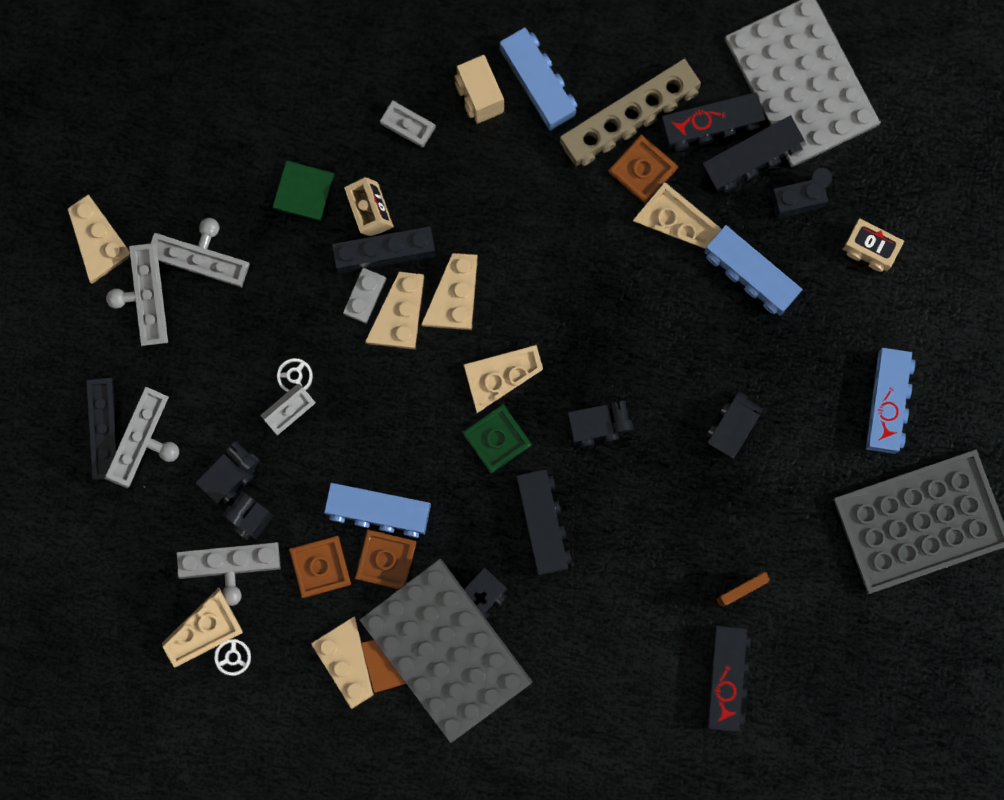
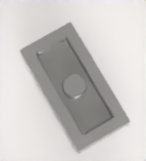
M392 101L380 121L385 127L422 148L435 129V124Z
M363 268L343 314L367 324L384 286L386 277Z
M298 383L261 414V417L278 435L312 407L315 401Z

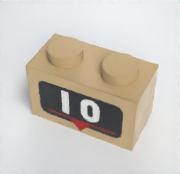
M365 177L344 187L360 233L373 237L393 228L378 182Z
M859 218L843 250L847 251V255L855 260L860 261V259L869 262V266L879 272L884 270L887 272L891 268L904 241Z

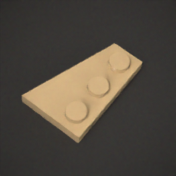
M666 183L660 187L633 220L636 223L704 249L722 230Z
M87 195L68 210L89 281L93 284L130 257V252L91 197Z
M452 254L422 326L463 330L472 329L477 255Z
M398 273L368 335L366 344L415 349L424 275Z
M537 345L464 364L477 413L543 370Z
M218 588L162 643V646L175 668L243 632L220 588Z
M354 616L312 643V646L351 709L374 695Z

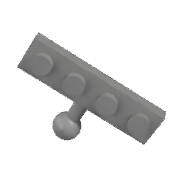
M205 218L201 221L199 230L202 235L198 246L154 233L151 244L156 243L159 262L242 287L250 265L249 262L207 249L211 237L217 235L219 231V224L215 219Z
M152 243L129 246L135 291L124 293L120 289H112L106 296L107 303L110 307L117 309L124 306L126 302L136 301L141 346L168 343L157 245Z
M148 387L144 388L104 479L128 489L146 447L158 452L161 459L166 462H172L177 459L179 448L175 443L166 442L163 444L151 439L169 398L168 396Z
M268 543L177 552L178 577L185 579L225 575V588L222 590V594L228 605L233 606L239 603L241 599V592L235 585V574L280 569L279 544Z

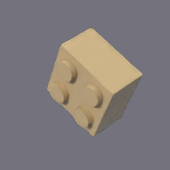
M485 55L458 65L457 75L454 76L456 80L455 85L459 95H465V108L469 117H474L476 122L480 123L503 113L504 98Z

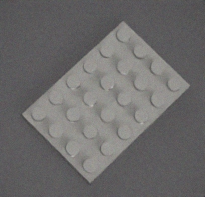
M800 0L725 37V41L753 93L758 92L763 113L769 125L771 126L791 115L801 132L806 145L802 147L803 151L792 157L789 154L786 155L791 167L880 124L875 111L816 0Z

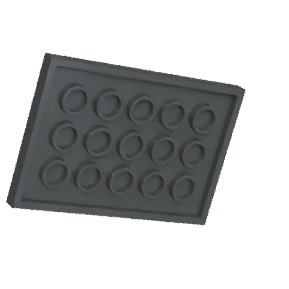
M977 450L833 499L867 594L1004 548V522Z
M441 559L360 619L361 623L450 743L532 683L531 679Z

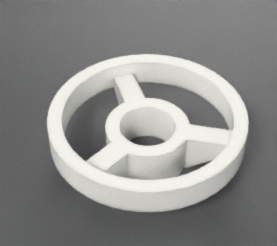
M289 359L280 366L277 379L283 390L286 392L290 391L282 385L280 377L288 378L291 383H299L301 385V370L304 365L308 368L310 374L309 381L304 387L305 390L308 389L313 375L311 368L305 361ZM300 362L297 368H291L287 373H281L284 366L288 363ZM294 371L299 373V378L296 380L290 378V374Z
M228 640L220 644L215 653L217 667L227 675L241 674L248 668L251 661L249 648L239 640ZM232 642L231 650L226 653L225 660L218 662L220 649L225 644ZM236 643L241 644L246 649L248 654L247 663L241 660V654L236 651ZM231 653L238 655L236 662H230L229 655ZM227 663L230 665H237L239 663L244 668L238 672L230 673L222 669L221 666Z

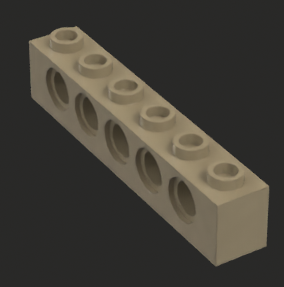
M683 59L560 137V144L575 167L581 163L585 166L595 159L594 155L600 151L606 153L616 146L615 142L619 139L624 138L626 140L632 137L637 132L635 129L643 124L647 127L657 120L656 116L662 112L668 114L673 111L681 100L685 99L688 101L699 93L697 90H699L701 82L687 61ZM668 85H676L679 92L670 93L666 87ZM652 97L657 99L659 104L652 107L645 100ZM632 110L638 114V117L631 120L625 116V113ZM612 123L617 126V131L613 133L607 132L604 126ZM588 136H592L597 140V143L589 146L583 140Z

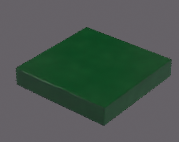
M286 161L273 209L321 222L334 179V173Z
M504 404L462 432L491 474L532 446Z

